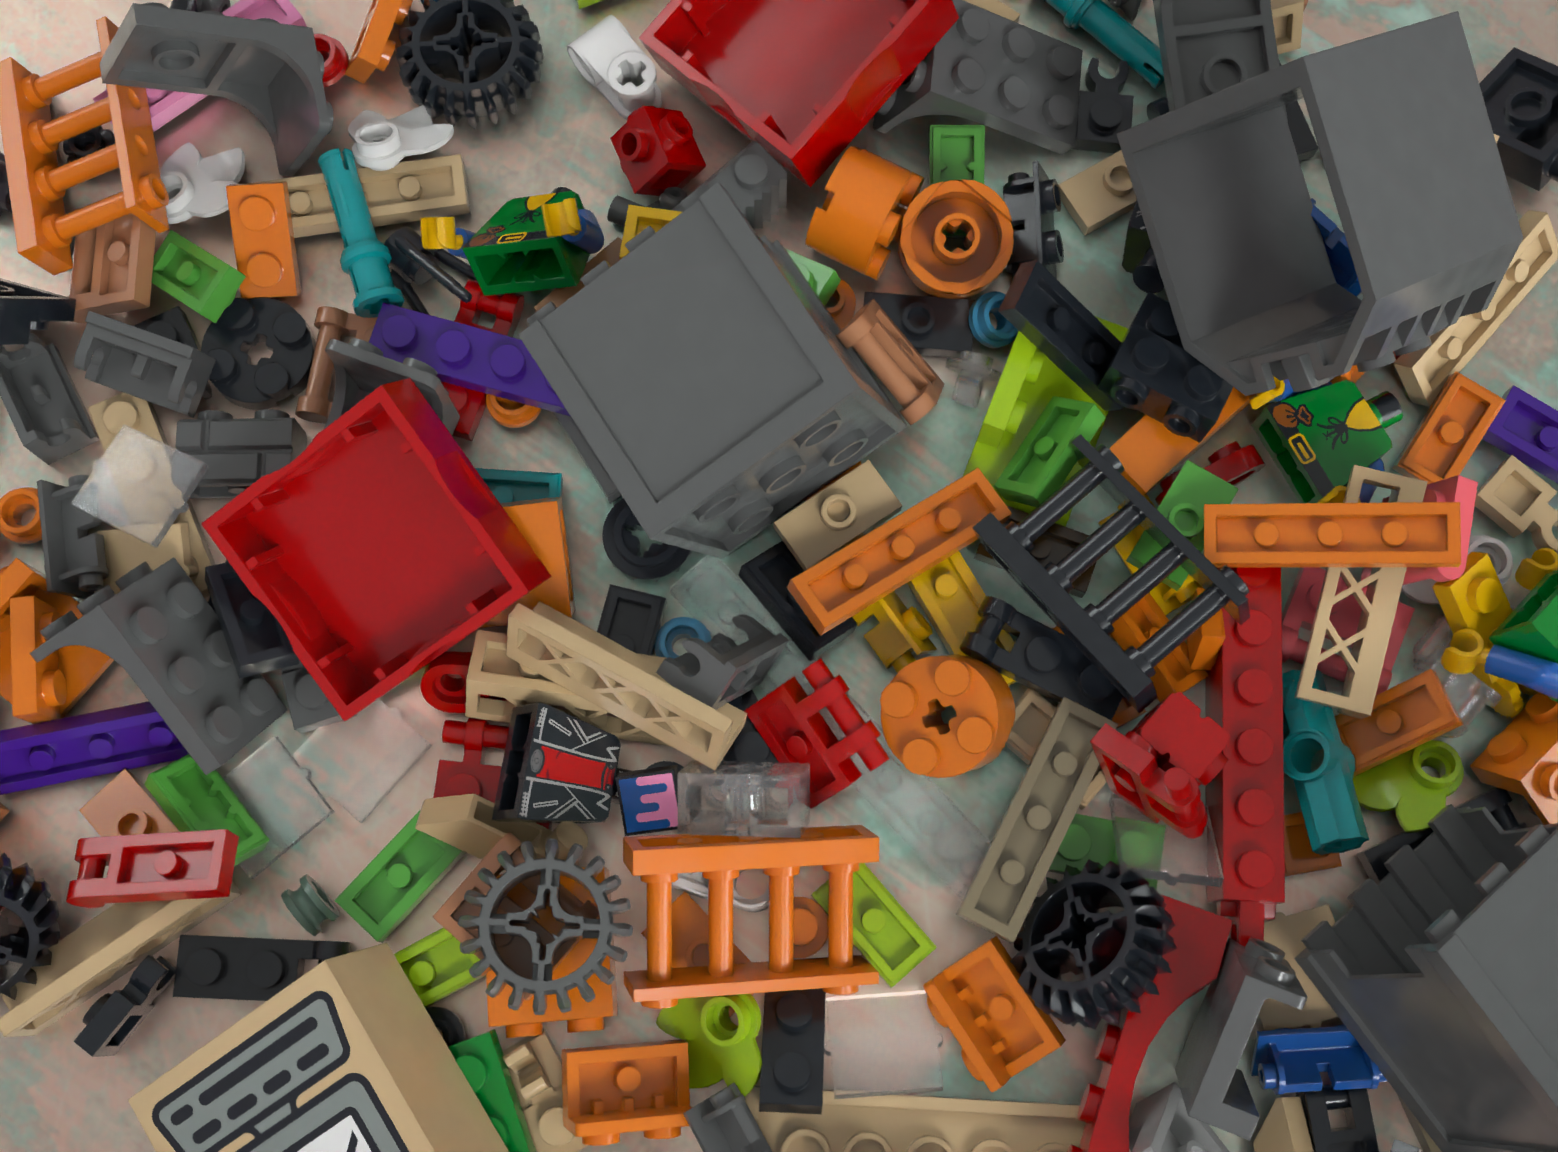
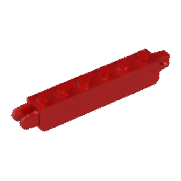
M1230 567L1244 581L1250 591L1245 596L1248 598L1250 618L1240 625L1222 608L1225 639L1214 666H1212L1211 670H1205L1209 675L1205 678V717L1209 716L1230 734L1228 740L1230 743L1221 752L1229 760L1215 778L1206 785V812L1208 815L1206 824V895L1208 903H1216L1217 915L1233 920L1229 938L1237 940L1239 945L1245 947L1249 938L1264 941V919H1275L1276 905L1285 903L1281 567Z

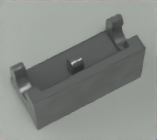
M88 311L85 319L87 324L74 357V367L86 371L85 379L194 418L216 359L194 347Z
M30 333L29 344H24L25 347L22 349L8 352L4 346L2 347V353H0V396L23 446L49 465L100 439L58 348L53 343L46 345L37 335Z
M739 614L732 618V622L737 628L747 633L748 641L737 646L733 639L721 633L714 635L712 640L707 643L698 638H688L682 642L687 653L675 659L671 657L664 659L656 673L671 686L716 710L759 686L789 642V639L781 633L774 635L753 617Z

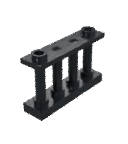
M1080 434L1072 441V445L1082 469L1017 525L1011 521L1004 527L990 512L973 527V530L987 553L1140 713L1158 698L1153 681L1150 679L1156 674L1153 667L1222 608L1240 625L1250 618L1248 598L1245 596L1250 591L1244 581L1230 567L1224 565L1218 570L1121 475L1125 469L1111 450L1103 444H1100L1095 449ZM1100 485L1122 508L1056 565L1050 561L1045 567H1042L1030 554L1035 548L1032 542ZM1140 525L1162 549L1098 605L1094 606L1092 603H1089L1083 609L1068 594L1074 589L1072 582L1134 528ZM1181 565L1205 590L1137 649L1130 646L1123 651L1109 636L1115 630L1112 624Z

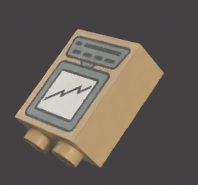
M387 942L322 961L128 1099L155 1152H509Z

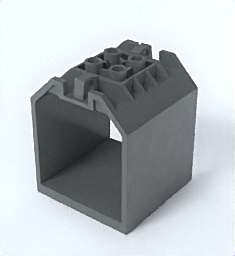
M1458 11L1300 57L1117 133L1183 348L1245 396L1276 388L1273 376L1280 381L1289 379L1293 391L1299 392L1324 385L1334 377L1349 372L1354 365H1357L1359 372L1374 370L1395 362V356L1418 351L1432 345L1431 335L1457 323L1461 316L1478 313L1488 308L1523 240ZM1304 98L1361 287L1362 300L1336 283L1320 229L1311 216L1313 205L1283 109L1284 105Z

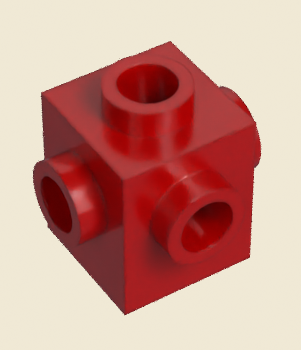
M642 106L633 111L628 116L627 122L610 138L619 157L621 168L627 176L634 194L660 196L668 187L682 189L706 167V163L693 137V129L682 111Z

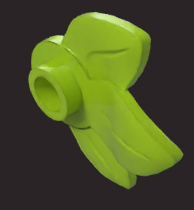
M1430 740L1353 777L1352 780L1361 807L1378 812L1396 810V817L1405 832H1418L1430 828L1427 823L1446 806V797L1453 794L1462 783L1464 767L1459 754L1452 746L1442 741ZM1421 767H1433L1438 771L1440 778L1428 775Z
M751 994L678 999L676 1006L663 1008L660 1011L656 1025L665 1033L688 1042L689 1089L709 1087L724 1079L727 1086L735 1082L744 1097L753 1090L760 1079L762 1058L755 1039L761 1026V1013L755 998ZM730 1006L737 1014L738 1026L729 1017Z

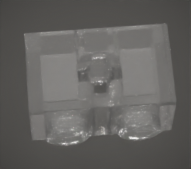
M692 760L678 772V834L801 838L810 823L809 763L721 761L716 770H713L697 760Z

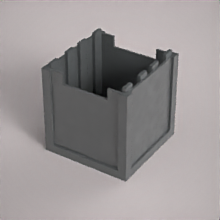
M717 182L711 188L704 183L682 200L680 204L685 211L660 230L655 232L651 226H648L627 242L625 246L630 253L613 266H610L604 260L580 278L585 287L558 308L550 301L527 319L530 326L519 333L518 336L649 539L724 559L908 426L854 348L846 349L836 337L841 331L840 327L784 246L778 240L772 243L765 235L759 238L730 194Z
M1452 804L1446 805L1427 823L1434 832L1414 850L1409 845H1403L1384 863L1390 873L1378 884L1372 878L1363 882L1347 897L1353 907L1332 927L1328 921H1321L1301 940L1306 948L1294 959L1370 1059L1378 1066L1380 1072L1442 1152H1558V823L1539 824L1534 827L1504 831L1486 807L1471 809L1468 806L1455 809Z

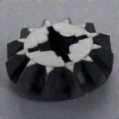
M624 498L614 505L605 519L602 538L606 554L614 567L627 574L633 580L639 578L657 582L663 576L672 572H678L688 555L692 553L691 550L666 543L661 545L652 543L648 551H645L643 557H641L639 538L632 535L631 531H644Z

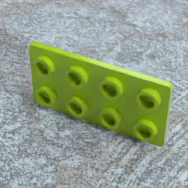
M1096 317L1120 342L1122 341L1128 328ZM1018 331L963 476L979 468L1007 506L1030 514L1036 507L1005 500L995 489L994 485L1051 398L1057 396L1095 403L1105 417H1107L1109 411H1104L1029 339ZM1106 418L1104 419V421L1102 422L1097 432L1090 441V444L1094 448L1096 447ZM1078 461L1063 484L1082 469ZM1072 509L1055 523L1066 527Z

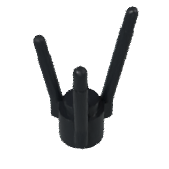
M411 227L398 229L385 241L384 245L388 247L392 257L388 266L392 268L390 273L394 286L401 290L413 311L430 315L411 286V283L414 282L417 285H421L432 277L463 302L471 301V293L439 266L440 262L468 279L477 281L469 264L451 255L444 249H424L421 236Z

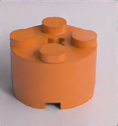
M850 146L839 160L826 184L825 190L829 192L822 209L819 207L815 209L806 235L805 245L846 267L878 280L891 254V250L886 247L890 245L892 240L898 242L899 233L901 236L902 220L907 210L905 206L908 207L919 194L925 178L866 149Z
M961 179L942 181L922 190L912 200L904 214L901 224V236L899 233L898 253L901 264L907 276L918 288L934 297L965 299L985 290L1004 270L1013 251L1014 231L1009 209L994 190L978 181ZM958 229L964 231L967 236L963 244L968 250L964 251L961 248H956L953 252L948 251L944 247L947 238L942 232L947 231L950 234H954Z
M959 654L930 656L908 664L884 688L880 698L882 730L893 754L910 772L936 778L957 776L979 769L996 759L1005 747L1004 745L1008 740L1011 728H1013L1016 715L1012 692L1002 675L991 666L975 658ZM953 706L956 717H953L948 721L949 723L945 724L941 713L946 709L945 707Z

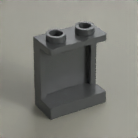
M1228 938L1217 979L1210 983L1175 1072L1189 1117L1251 1140L1260 1117L1243 1072L1237 1069V1066L1266 999L1271 998L1303 1010L1308 997L1295 975L1296 972L1291 968L1289 962L1284 959V951L1256 938H1249L1246 947L1239 945L1237 940Z

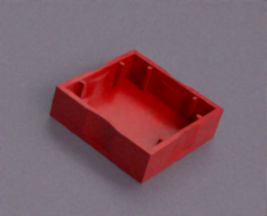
M671 0L639 36V40L663 71L748 139L758 142L778 163L811 188L954 25L959 16L952 0Z
M411 378L380 385L319 432L308 447L292 462L277 471L262 476L201 523L251 594L259 599L278 620L292 645L294 653L344 722L552 577Z

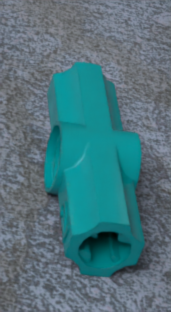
M1293 669L1282 673L1283 769L1294 780L1312 851L1316 854L1324 855L1344 853L1360 848L1364 842L1369 840V836L1352 780L1356 768L1355 757L1350 748L1341 741L1332 707L1295 698L1301 670ZM1317 669L1312 688L1327 692L1323 674ZM1321 749H1324V759L1321 766L1312 772L1311 762L1314 755Z

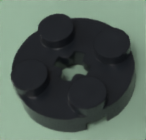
M234 298L233 302L223 311L216 324L211 322L202 341L201 352L216 359L209 380L228 401L243 408L263 410L278 406L276 402L286 399L291 394L296 397L306 389L316 341L306 321L290 305L271 298H252L248 300ZM266 342L268 349L273 351L271 358H261L257 365H251V357L247 354L252 346H256L257 343Z

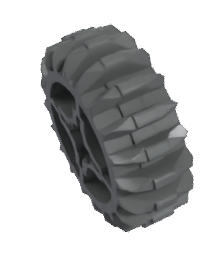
M550 838L545 845V858L536 859V852L532 842L525 841L521 843V852L525 862L515 866L512 857L506 851H502L497 855L499 863L506 870L500 878L497 879L486 868L480 869L477 874L478 877L491 887L486 896L473 890L466 891L464 899L472 905L481 907L479 916L463 915L459 917L458 925L460 927L478 929V938L465 940L460 944V950L463 954H473L482 951L484 958L474 963L469 969V973L473 978H479L491 970L495 972L496 977L488 984L485 991L490 997L494 998L499 995L505 986L509 984L514 987L508 1000V1007L510 1009L519 1010L526 993L534 994V1014L544 1015L547 1009V995L556 994L558 1007L561 1012L565 1013L572 1009V1002L568 991L573 988H578L586 1002H591L595 999L594 990L586 982L594 973L607 985L612 984L615 980L612 972L603 967L602 963L606 956L618 962L626 961L627 951L620 947L612 946L611 941L613 936H632L633 927L626 923H613V915L630 910L631 904L627 898H620L609 902L607 895L618 889L621 885V879L618 875H613L599 884L595 877L602 871L605 865V860L602 857L596 856L585 869L578 866L583 856L582 845L574 843L569 849L567 859L561 860L558 859L559 843L557 839ZM540 875V885L538 886L536 899L530 908L523 912L497 914L502 900L513 887L530 877ZM560 875L578 882L591 894L597 904L600 919L574 916L562 910L559 890ZM550 893L549 906L552 908L553 917L556 921L564 922L566 926H580V928L563 929L559 937L553 934L555 941L546 944V955L542 961L543 946L540 944V936L526 927L513 925L516 923L530 924L533 916L540 919L538 912L546 909L547 895ZM494 933L519 936L528 940L532 949V980L518 975L507 966L498 952ZM574 939H598L593 952L581 967L565 977L552 980L556 953L562 944Z

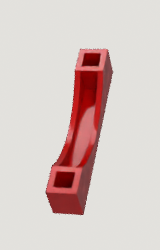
M1162 895L1166 903L1165 910L1171 914L1172 921L1175 923V926L1168 933L1174 938V943L1178 949L1162 956L1169 963L1172 973L1157 974L1153 982L1157 986L1159 995L1144 992L1138 998L1141 1013L1131 1012L1124 1007L1121 1010L1119 1025L1105 1024L1095 1052V1059L1103 1062L1097 1085L1088 1083L1077 1114V1120L1086 1123L1079 1147L1071 1144L1067 1152H1129V1112L1135 1079L1148 1046L1166 1019L1184 1001L1217 979L1233 920Z

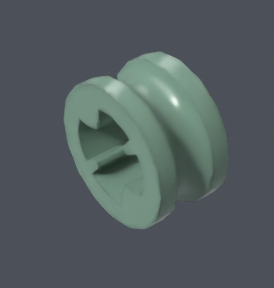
M305 874L300 878L301 885L296 891L287 889L281 894V897L288 910L301 926L311 935L316 936L322 931L321 923L324 920L330 919L335 921L340 917V913L322 887L312 877Z

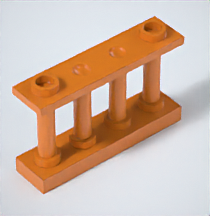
M106 16L96 20L101 51L40 77L38 74H32L12 57L0 61V126L17 252L54 276L73 268L70 250L72 237L132 213L158 233L169 230L166 212L169 196L160 176L146 88L106 84L108 97L51 120L49 105L52 103V97L101 77L99 63L119 29ZM112 121L115 144L58 167L56 150L60 142ZM114 169H120L122 192L65 214L63 197L65 196L66 189Z
M863 825L623 837L624 864L633 876H640V880L647 883V970L624 971V985L633 1002H641V1005L647 1008L663 1009L676 1006L678 999L819 988H822L824 992L829 994L848 995L858 992L859 985L879 984V972L862 955H853V872L859 870V863L879 862V837ZM822 865V869L829 872L828 957L794 960V875L800 873V866ZM763 869V874L769 876V961L733 964V879L739 877V870ZM702 872V877L708 879V966L672 968V882L678 880V873Z

